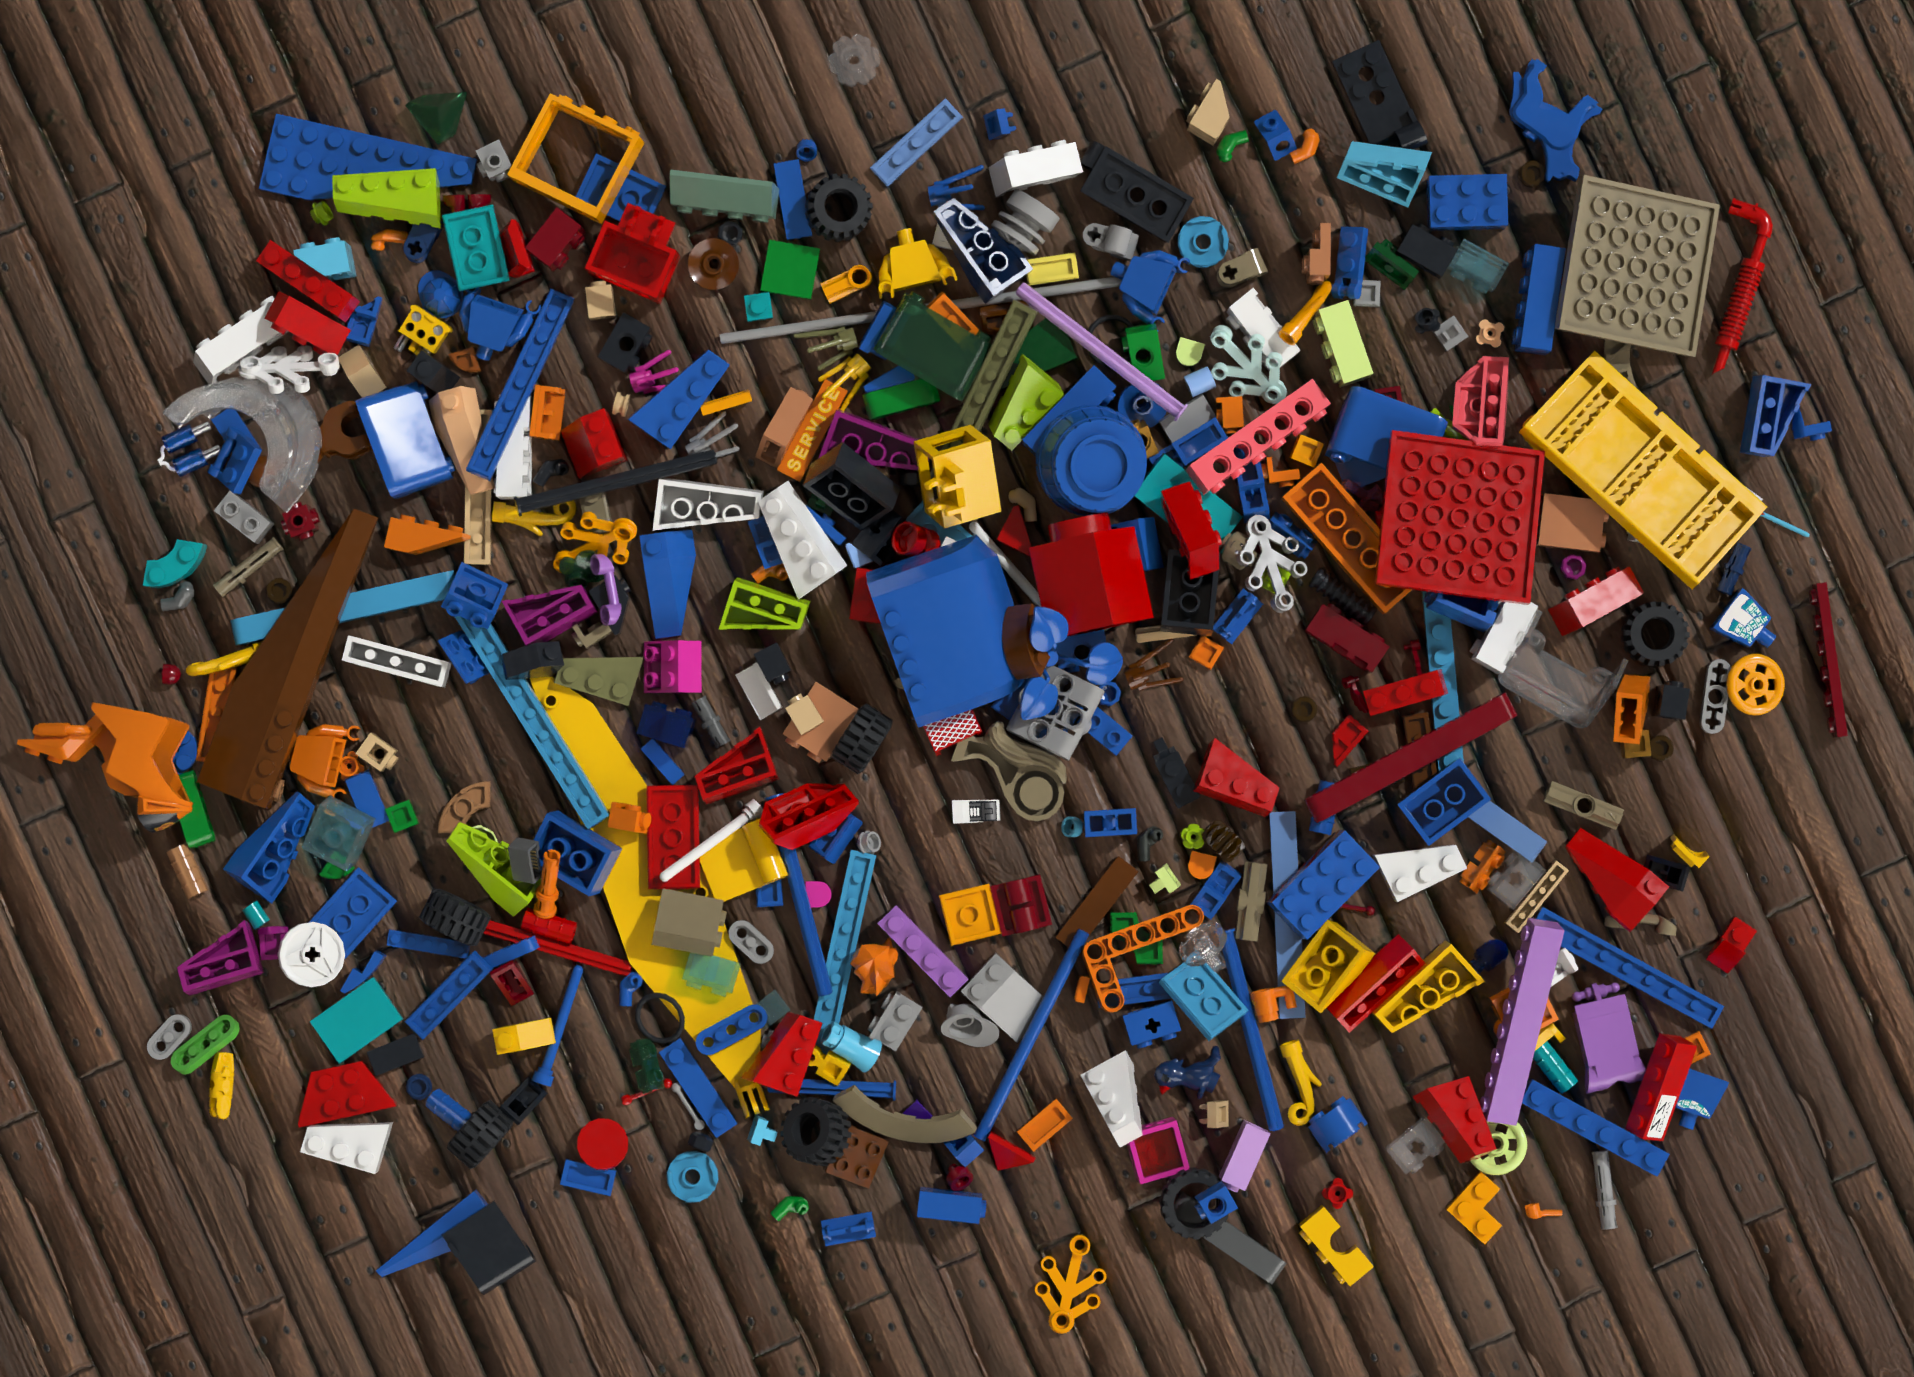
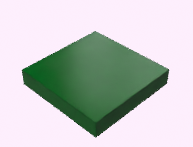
M769 240L760 291L811 300L820 248Z

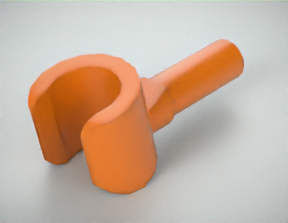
M1539 1203L1525 1205L1526 1215L1529 1218L1538 1219L1545 1216H1562V1210H1540Z

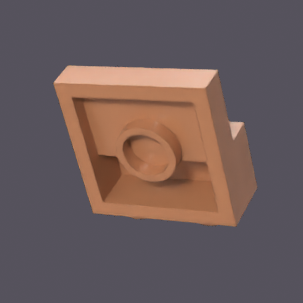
M1320 223L1317 230H1314V233H1312V248L1316 249H1309L1301 260V274H1306L1308 285H1321L1330 276L1331 223Z

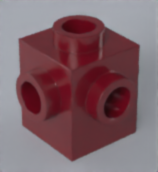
M301 502L292 504L287 507V512L282 513L284 518L281 521L282 528L286 535L290 534L291 538H299V541H303L313 537V532L319 530L317 523H320L318 513L315 508L311 509V506L307 504L302 505ZM297 516L303 518V523L299 526L295 525L294 522Z

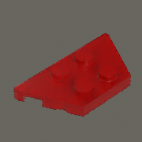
M364 1061L317 1070L310 1074L298 1127L396 1107L397 1103L383 1088L381 1082L371 1073V1070Z

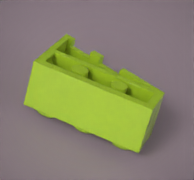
M1023 353L1020 356V363L1014 375H1011L1008 381L1007 390L1004 396H1001L988 423L993 436L1011 451L1065 396L1059 383Z

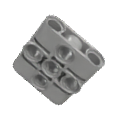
M1055 666L1045 667L1050 676L1049 683L1055 685L1058 689V700L1055 707L1059 706L1058 712L1055 715H1051L1050 712L1045 716L1029 720L1021 719L1020 703L1023 688L1019 694V704L1006 730L1069 761L1082 735L1091 729V718L1105 691ZM1071 683V688L1067 692H1063L1065 685ZM1076 705H1078V706H1080V707L1086 709L1087 712L1084 711V710H1082V709H1080V708H1078ZM1081 716L1080 722L1073 726V720ZM1047 729L1046 735L1043 738H1039L1040 732ZM1063 729H1065V730H1067V731L1073 733L1074 736L1071 735V734L1068 733V732L1063 731Z

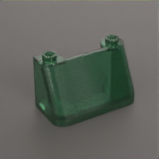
M913 291L910 294L904 292L876 340L873 350L950 396L963 401L992 345L990 341L992 337L981 330H978L977 334L966 330L928 308L923 303L925 298Z

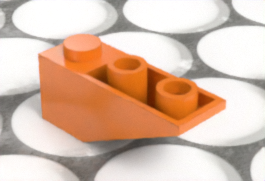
M401 514L400 519L390 518L384 548L418 555L470 540L471 535L464 534L461 527L448 525L447 529L439 528L440 523L424 520V524L415 523V517Z

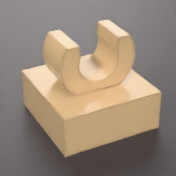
M1210 1101L1199 1106V1109L1207 1110V1118L1199 1119L1200 1123L1207 1124V1128L1229 1127L1228 1101Z

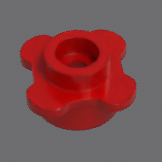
M1335 1178L1328 1188L1323 1189L1322 1196L1332 1202L1333 1208L1340 1209L1347 1199L1353 1197V1191L1343 1184L1341 1178ZM1336 1191L1340 1192L1339 1196L1335 1195Z

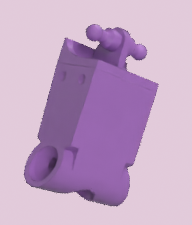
M1593 983L1591 987L1585 988L1584 991L1572 994V999L1575 1002H1579L1582 999H1587L1588 1001L1594 999L1593 1002L1574 1006L1575 1012L1572 1013L1585 1064L1586 1094L1608 1089L1617 1081H1624L1629 1084L1642 1081L1646 1071L1639 1057L1625 994L1602 999L1608 993L1618 992L1620 989L1618 983H1612L1607 986Z

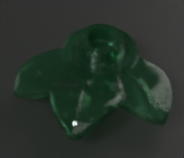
M585 550L577 554L575 559L564 557L560 561L559 570L565 575V583L568 587L582 585L585 589L589 582H599L604 579V575H594L590 567L591 556L595 555L596 552Z

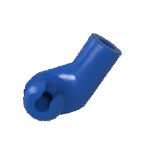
M631 972L620 982L619 1006H632V993L643 983V978L637 972Z

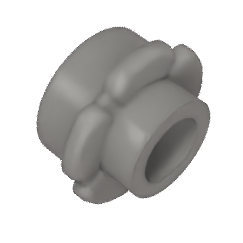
M865 831L860 833L857 846L862 853L874 854L880 849L881 840L876 832Z

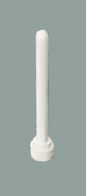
M971 522L969 525L970 531L997 554L1004 570L1036 606L1041 607L1039 594L982 527L977 522Z
M755 799L745 804L742 814L661 872L660 880L666 882L748 821L752 822L761 819L763 809Z

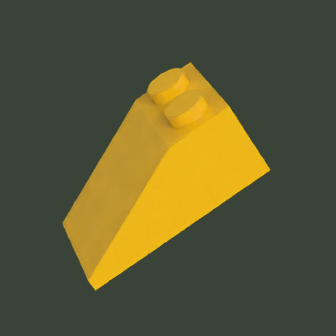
M1327 920L1281 982L1318 1012L1322 1013L1361 974L1376 953L1338 923Z

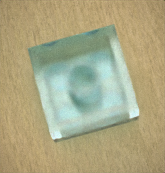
M330 795L319 805L302 849L348 871L358 862L376 818Z

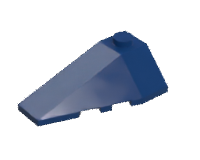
M693 530L640 535L655 639L681 636L696 558Z
M296 792L237 848L223 870L237 882L272 904L287 883L290 875L287 873L291 860L296 859L298 851H296L300 837L305 835L315 806L301 793Z

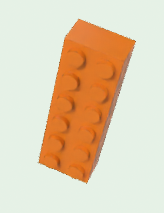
M1322 463L1281 498L1382 615L1412 591V589L1375 585L1380 529Z

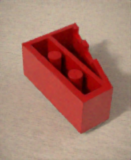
M1189 481L1162 490L1161 505L1172 534L1176 535L1182 547L1179 549L1181 557L1186 556L1188 560L1189 571L1187 573L1191 580L1219 570V545H1222L1219 532L1217 530L1213 531L1211 527L1212 519L1209 511L1203 510L1201 506L1203 502L1199 490H1194Z
M1469 1076L1427 1088L1413 1096L1416 1103L1420 1102L1429 1114L1427 1116L1431 1123L1434 1122L1442 1132V1139L1460 1163L1483 1157L1497 1149Z

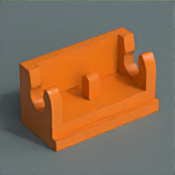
M535 385L530 437L560 441L565 389Z

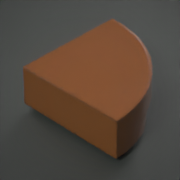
M474 347L448 354L451 361L459 369L468 373L481 372Z

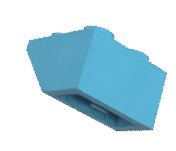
M339 237L326 239L323 245H315L314 242L299 245L300 249L293 250L294 255L331 281L357 277L351 246L346 241H340Z

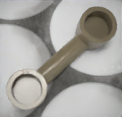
M1646 914L1639 922L1656 925L1655 933L1676 936L1677 927L1660 915ZM1610 915L1605 918L1604 926L1625 929Z

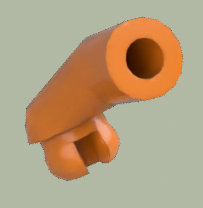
M1306 129L1302 134L1304 139L1302 147L1289 153L1294 165L1314 156L1320 138L1314 129Z
M783 563L768 569H764L762 565L751 573L758 584L767 577L777 578L781 581L789 578Z

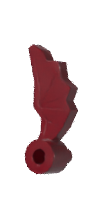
M1419 639L1410 640V644L1403 645L1404 650L1411 649L1416 676L1421 675V665L1417 653L1418 650H1421Z
M1350 675L1342 678L1343 687L1345 689L1350 688L1351 699L1354 701V705L1358 707L1359 711L1368 713L1367 704L1356 687L1355 682L1359 681V677L1353 678Z

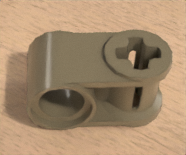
M1255 248L1223 263L1217 272L1216 278L1222 287L1231 288L1245 281L1256 279L1266 274L1268 270L1258 248ZM1226 269H1228L1229 272L1235 273L1232 280H1230L1229 277L1224 278L1223 275L1225 274Z

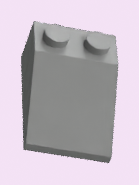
M996 952L961 989V992L1017 1043L1025 1035L1043 999V996Z

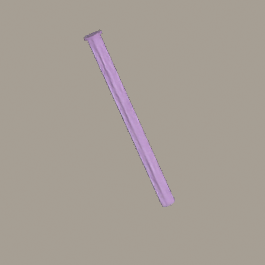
M1022 283L1016 290V295L1174 416V421H1177L1186 410L1188 404L1184 406L1029 285Z

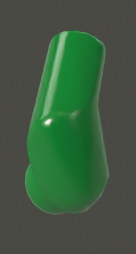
M1246 130L1225 135L1216 148V154L1221 162H1229L1232 159L1231 153L1236 145L1249 142Z
M786 1196L770 1214L777 1221H780L788 1212L799 1213V1215L806 1214L809 1210V1205L803 1197Z

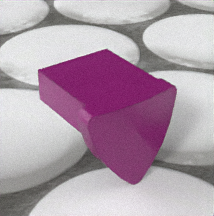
M268 926L257 929L261 960L278 959L280 941L289 931L287 926Z

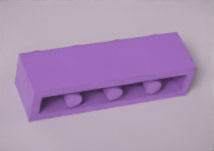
M897 905L877 923L949 997L969 980Z

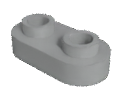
M739 920L731 925L729 929L730 940L753 962L763 964L772 958L774 954L772 943L750 922ZM744 928L747 931L746 937L740 938L737 935L738 929ZM762 945L766 948L764 955L757 954L756 948Z
M182 1014L169 1017L147 1043L149 1055L157 1060L168 1058L191 1033L192 1024L189 1018ZM177 1022H180L183 1025V1030L181 1032L175 1030V1024ZM160 1041L166 1045L164 1051H160L157 1048V1044Z

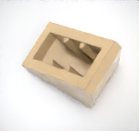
M360 345L338 357L348 379L362 398L387 389Z

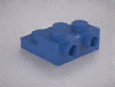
M461 562L441 607L446 609L447 613L451 616H461L469 620L471 625L476 628L484 627L488 629L508 584Z

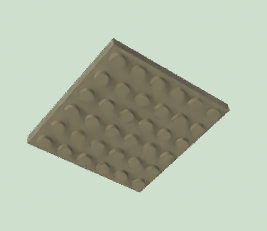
M1579 175L1554 329L1687 357H1696L1720 205L1593 176Z

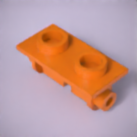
M1489 839L1486 843L1483 842L1474 855V858L1481 863L1477 866L1470 861L1467 869L1460 875L1462 878L1459 882L1466 887L1469 886L1477 894L1479 890H1483L1489 883V875L1494 868L1497 869L1502 864L1506 851Z

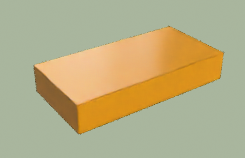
M747 389L704 402L700 407L702 415H708L751 402L750 390Z

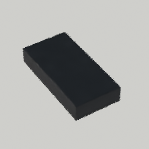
M416 1033L367 1052L376 1076L425 1057Z

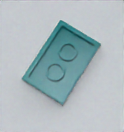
M493 204L442 215L459 291L510 281Z
M372 977L315 1017L310 1023L340 1064L404 1018L376 978Z

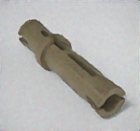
M272 537L270 541L252 553L238 566L235 567L233 565L230 568L231 571L217 583H214L213 586L224 597L240 583L244 584L247 582L246 578L272 559L277 553L284 550V548L275 537ZM266 551H268V553H267L264 557H262V558H261L259 561H257L254 565L250 566V564H251L254 560H256V559H257L258 557H260L263 553H265ZM244 568H247V570H246L245 572H243V573H242L240 576H238L235 580H233L231 583H229V580H230V579H232L234 576H236V575H237L239 572H241Z

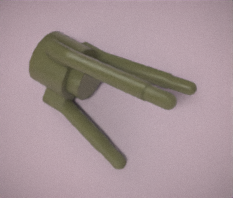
M845 327L831 330L795 333L793 338L836 335L833 336L834 340L807 349L808 353L836 346L838 351L843 350L819 365L817 370L821 371L844 356L853 354L852 349L858 347L853 328L845 329Z

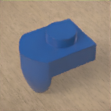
M1800 409L1793 416L1792 430L1794 439L1810 437V441L1826 438L1825 433L1832 431L1830 421L1804 426Z

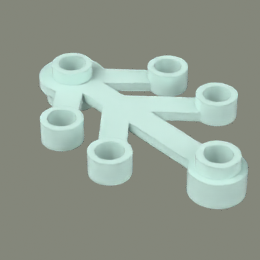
M1226 325L1216 326L1210 337L1212 344L1217 348H1224L1241 367L1229 366L1218 362L1214 365L1211 372L1213 378L1216 380H1223L1226 376L1254 379L1259 384L1252 385L1244 384L1240 380L1233 381L1229 388V393L1232 397L1243 396L1244 394L1262 396L1270 404H1277L1285 399L1287 389L1284 383L1279 380L1280 366L1283 361L1282 356L1277 352H1271L1266 359V366L1270 369L1268 379L1262 372L1264 337L1260 334H1254L1250 337L1248 347L1251 350L1250 360L1231 341L1233 336L1232 330ZM1217 337H1222L1225 341H1221ZM1256 340L1260 342L1261 345H1255L1253 341ZM1270 359H1276L1278 363H1272ZM1216 369H1221L1224 373L1220 374ZM1233 387H1239L1241 391L1238 392ZM1269 391H1275L1277 395H1274Z

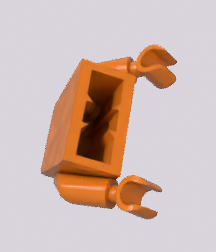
M322 724L308 730L306 735L297 736L289 757L291 760L290 771L297 774V780L308 792L325 798L328 796L332 797L336 804L344 803V801L335 798V793L342 792L347 794L346 790L340 787L333 790L331 787H336L346 745V739L342 738L345 736L350 741H358L360 738H352L349 735L352 729L361 730L358 726L344 729L343 726Z

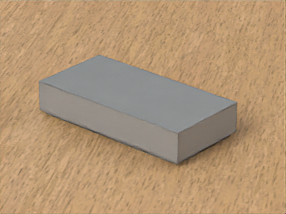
M1203 394L1186 403L1188 407L1177 421H1174L1175 417L1171 414L1158 421L1171 443L1216 417Z

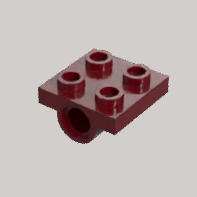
M1040 874L990 886L1002 937L1052 925Z

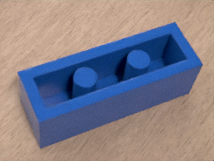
M654 738L641 748L644 754L672 785L685 776L684 772Z

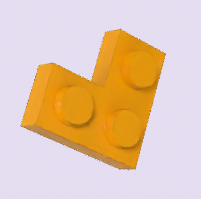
M1479 1171L1446 1210L1482 1243L1486 1244L1502 1226L1484 1209L1485 1205L1495 1196L1500 1188Z

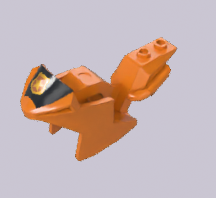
M92 702L91 710L95 715L85 725L39 723L33 728L34 739H18L17 741L18 745L25 747L24 752L39 756L40 752L47 754V760L62 764L63 760L77 762L94 746L99 747L105 760L101 767L108 786L125 796L138 798V819L151 833L175 824L192 812L193 802L190 801L173 763V758L189 729V724L148 712Z

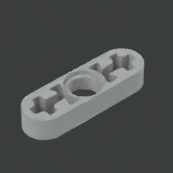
M1722 659L1711 661L1706 668L1699 724L1701 729L1709 734L1720 732L1725 724L1728 701L1726 681L1731 666ZM1718 664H1721V668L1725 669V674L1719 677V682H1724V687L1720 685L1710 686V680L1716 682V673H1713L1712 669L1716 668ZM1713 689H1718L1722 693V700L1718 704H1713L1709 701L1708 694ZM1707 706L1710 708L1721 707V713L1715 712L1714 719L1718 720L1719 724L1713 726V730L1710 729L1709 724L1705 723L1706 719H1710L1712 711H1706Z

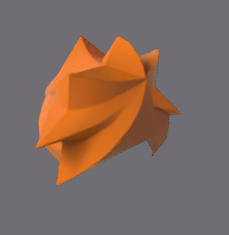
M890 937L882 945H861L852 955L853 958L850 964L855 968L854 974L862 981L860 993L876 994L877 996L889 984L890 980L895 977L894 964L897 962L898 952L896 948H893Z

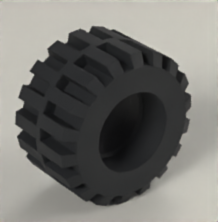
M832 174L828 178H823L809 193L805 208H807L805 216L806 219L809 218L810 222L808 225L810 228L814 227L816 230L815 234L818 236L823 235L825 237L824 240L830 241L833 239L835 242L851 240L865 228L870 220L871 210L873 209V203H870L871 195L870 192L866 193V186L863 183L860 185L857 182V178H848V174H842L841 176ZM834 194L846 197L853 207L852 217L845 222L831 219L824 207L827 197Z
M1666 602L1642 604L1634 608L1625 618V624L1621 628V631H1623L1621 642H1624L1625 645L1623 648L1631 655V659L1638 661L1641 665L1657 667L1670 664L1683 654V650L1688 646L1687 638H1690V632H1687L1688 622L1684 621L1682 612H1678L1675 606L1668 605ZM1650 619H1659L1668 627L1669 640L1661 649H1650L1642 641L1641 629L1644 623Z
M864 704L860 707L832 751V758L856 774H860L864 771L892 727L893 720L869 704Z
M442 889L432 890L419 916L422 922L429 927L470 946L478 945L491 919L485 910Z
M814 1097L800 1099L799 1104L794 1103L791 1105L792 1110H787L785 1113L786 1120H782L781 1126H784L783 1131H780V1137L784 1138L781 1143L783 1147L787 1148L786 1153L793 1156V1159L815 1166H828V1163L833 1164L837 1161L836 1157L841 1158L844 1155L843 1149H847L849 1146L847 1140L851 1138V1132H848L851 1122L846 1121L848 1115L842 1111L843 1108ZM820 1121V1134L816 1141L812 1143V1129Z
M489 1100L482 1104L448 1142L447 1149L469 1169L475 1168L511 1129L513 1121L496 1104Z

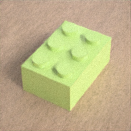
M1346 300L1318 310L1315 314L1313 325L1317 335L1322 334L1324 342L1321 344L1325 359L1330 358L1332 367L1329 371L1333 383L1338 382L1341 388L1369 378L1373 371L1349 301Z

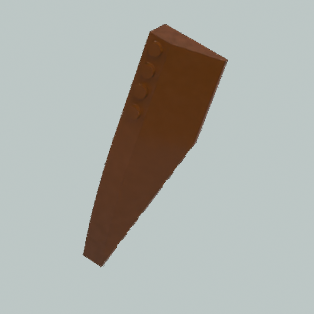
M357 509L352 510L236 679L199 774L198 783L262 808H271L378 517Z

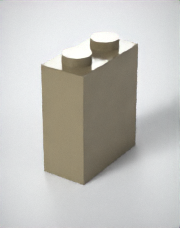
M663 888L651 945L713 957L714 947L720 948L723 932H718V927L724 926L727 911L722 910L724 900Z

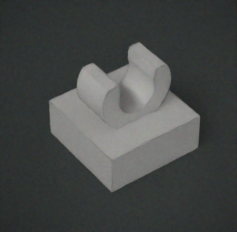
M1455 316L1440 324L1441 327L1438 331H1432L1446 352L1468 337Z

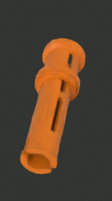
M553 849L544 852L541 885L538 886L535 893L537 902L534 904L533 911L536 916L543 919L554 917L557 911L555 901L558 899L559 891L556 888L561 855Z

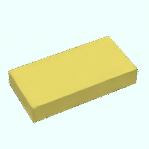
M1075 253L1027 260L1033 268L1026 275L1029 286L1079 279Z

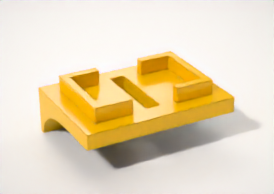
M1674 834L1670 837L1673 842L1670 846L1690 867L1695 864L1700 868L1710 857L1705 850L1702 852L1690 850Z

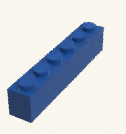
M1528 1079L1522 1104L1658 1177L1670 1155L1669 1153L1533 1079Z

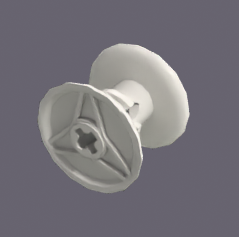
M316 922L298 924L287 931L280 941L278 950L279 965L286 977L296 984L308 987L325 985L333 980L342 969L345 958L344 945L337 932L325 924ZM310 947H313V951L318 953V956L314 957L312 962H310L308 957H305V952H309Z

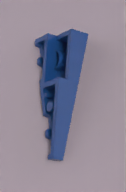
M474 1190L378 1268L376 1272L383 1277L451 1251L442 1233L477 1212L488 1203L477 1190Z

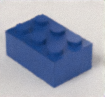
M1507 174L1429 176L1426 179L1427 227L1432 231L1505 229L1508 226Z
M1459 757L1397 805L1427 845L1430 846L1489 802L1491 797Z
M560 811L546 814L534 838L535 841L539 842L540 865L543 867L544 852L550 849L558 851L561 857L557 878L587 896L596 895L601 892L622 851L621 847L594 831L587 829L584 825Z

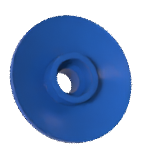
M1132 384L1123 390L1118 399L1117 409L1119 413L1123 414L1130 421L1144 420L1149 428L1158 424V421L1167 412ZM1145 399L1144 403L1137 404L1138 400Z

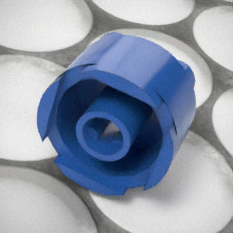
M1342 1096L1331 1104L1332 1110L1324 1114L1321 1111L1309 1120L1311 1125L1308 1129L1325 1153L1331 1150L1328 1145L1332 1144L1335 1148L1358 1132L1360 1129L1358 1125L1360 1123L1363 1127L1368 1124L1351 1098L1346 1100Z

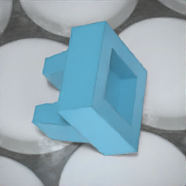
M755 1115L747 1140L752 1144L760 1146L762 1139L775 1142L778 1132L767 1127L768 1120Z

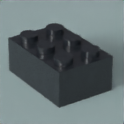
M844 442L811 463L803 484L805 488L859 530H863L893 510L901 487Z
M1169 549L1160 631L1212 637L1219 570L1190 580L1187 573L1189 571V564L1186 556L1181 557L1179 550Z

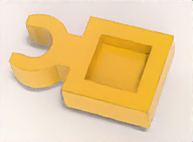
M815 1045L812 1053L815 1057H811L808 1066L818 1067L817 1075L838 1086L848 1071L851 1062L831 1050L825 1055L822 1053L821 1048Z

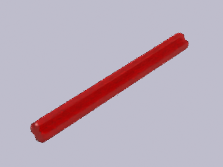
M491 920L483 933L484 935L511 943H517L535 935L540 946L536 949L538 951L623 976H627L632 970V965L629 961L561 941L557 942L555 939L545 938L542 935L533 934Z

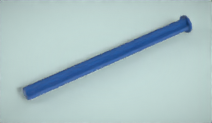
M777 794V795H773V796L766 797V798H764V801H769V800H771V799H773V798H776V797H778V796H780V795H782V794ZM779 846L782 860L788 872L787 879L818 996L830 995L833 990L796 849L790 850Z
M1231 928L1216 932L1215 935H1219L1233 993L1248 1009V1012L1240 1020L1267 1124L1270 1131H1277L1282 1129L1284 1125L1233 932L1236 929Z

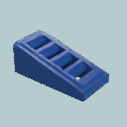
M911 361L903 362L864 386L865 393L914 381L915 376Z

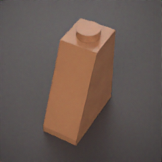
M790 387L762 436L756 458L778 469L812 404L813 398L809 397L802 390Z

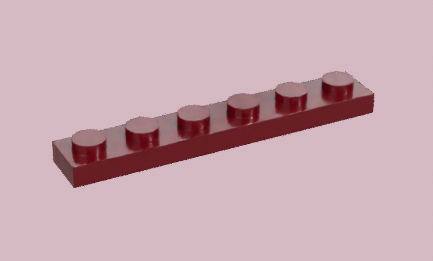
M1827 582L1812 584V590H1809L1811 605H1815L1816 615H1813V626L1815 631L1818 630L1820 640L1816 641L1818 656H1822L1823 666H1820L1821 681L1825 682L1827 691L1823 692L1824 705L1829 707L1830 717L1827 718L1828 732L1833 734V738L1848 736Z

